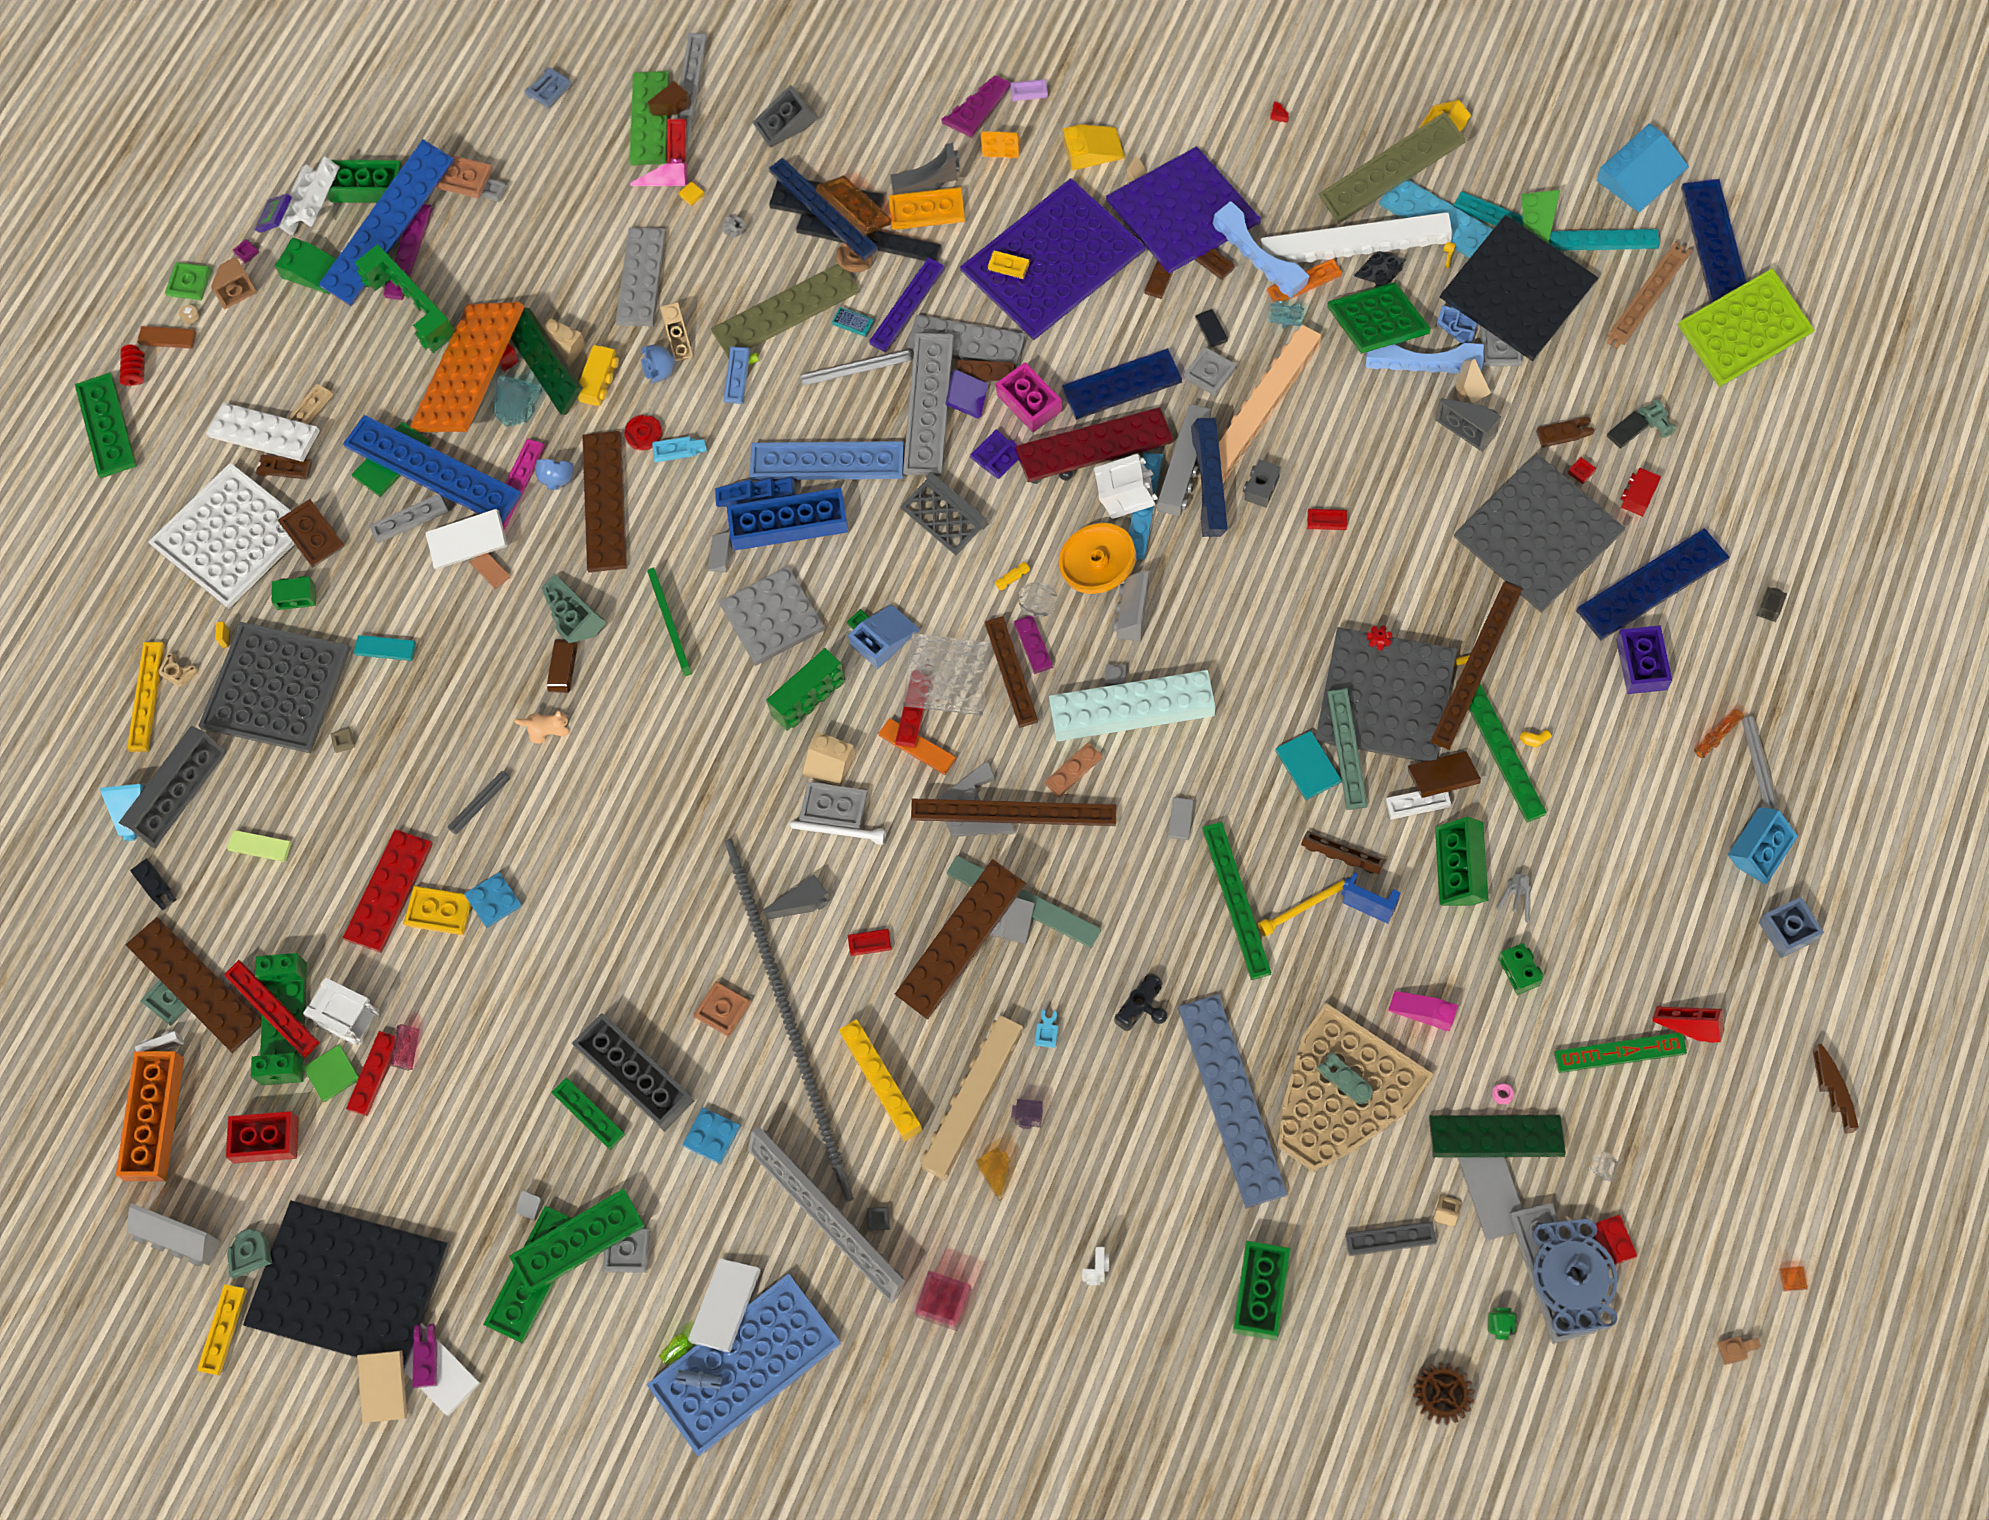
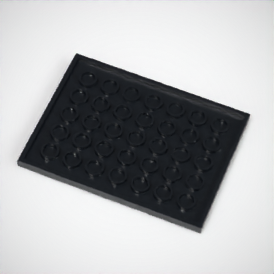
M290 1200L270 1252L272 1264L265 1266L243 1326L357 1358V1355L402 1351L403 1367L405 1370L413 1348V1342H415L414 1326L423 1323L450 1244Z

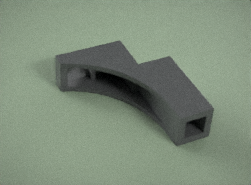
M953 143L945 144L941 153L924 166L903 173L890 174L893 195L937 190L936 187L940 186L939 183L958 180L957 173L960 172L958 150H954Z

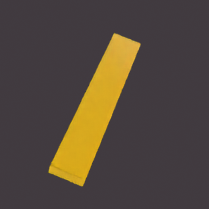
M143 642L127 744L129 752H149L160 680L159 669L162 665L165 647L163 642Z

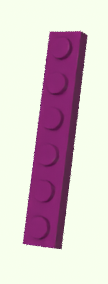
M424 204L406 228L394 260L409 278L411 277L433 210L431 205ZM389 280L383 293L384 297L395 300H403L404 298L401 287L399 285L396 287Z

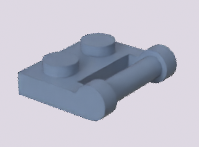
M548 67L544 74L531 87H528L524 93L530 99L533 98L546 108H549L571 86V82Z

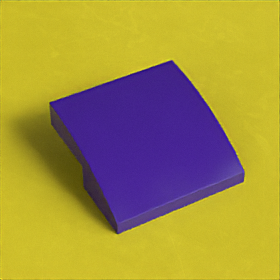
M997 429L970 454V458L998 479L1019 460L1015 451L1017 444L1012 439L1009 441Z

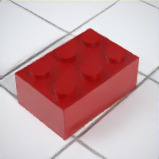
M291 1111L228 1116L226 1158L234 1164L297 1159L299 1117Z

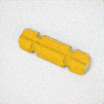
M1022 562L1018 565V568H1013L1003 575V578L1000 577L996 580V587L1002 591L1007 587V584L1011 585L1021 578L1022 574H1027L1030 571V567L1027 563Z

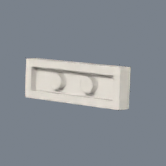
M1417 791L1389 797L1385 800L1390 820L1451 807L1448 792L1421 798Z

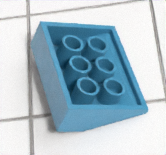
M1649 123L1600 167L1597 182L1640 213L1683 174L1689 166L1667 137Z

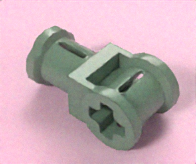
M1654 399L1648 406L1638 409V413L1649 422L1651 429L1656 427L1659 430L1662 438L1670 436L1677 427L1667 419L1668 412L1660 400Z

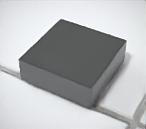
M889 1207L867 1208L868 1231L890 1230Z

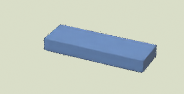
M733 346L730 348L723 400L725 403L743 404L750 356L749 348Z

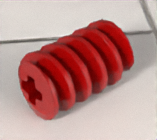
M128 344L121 347L119 383L125 386H135L144 383L143 364L145 363V353L136 345Z

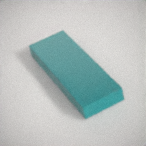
M358 635L354 654L356 656L412 661L416 642L412 640Z

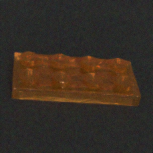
M845 175L817 185L816 192L863 235L891 225L892 219Z

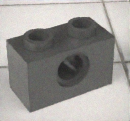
M1259 459L1257 465H1253L1251 469L1250 481H1246L1244 485L1245 501L1267 508L1280 478L1281 467Z

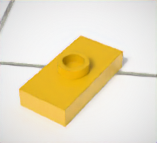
M993 251L988 264V270L1024 279L1030 263L1029 259Z

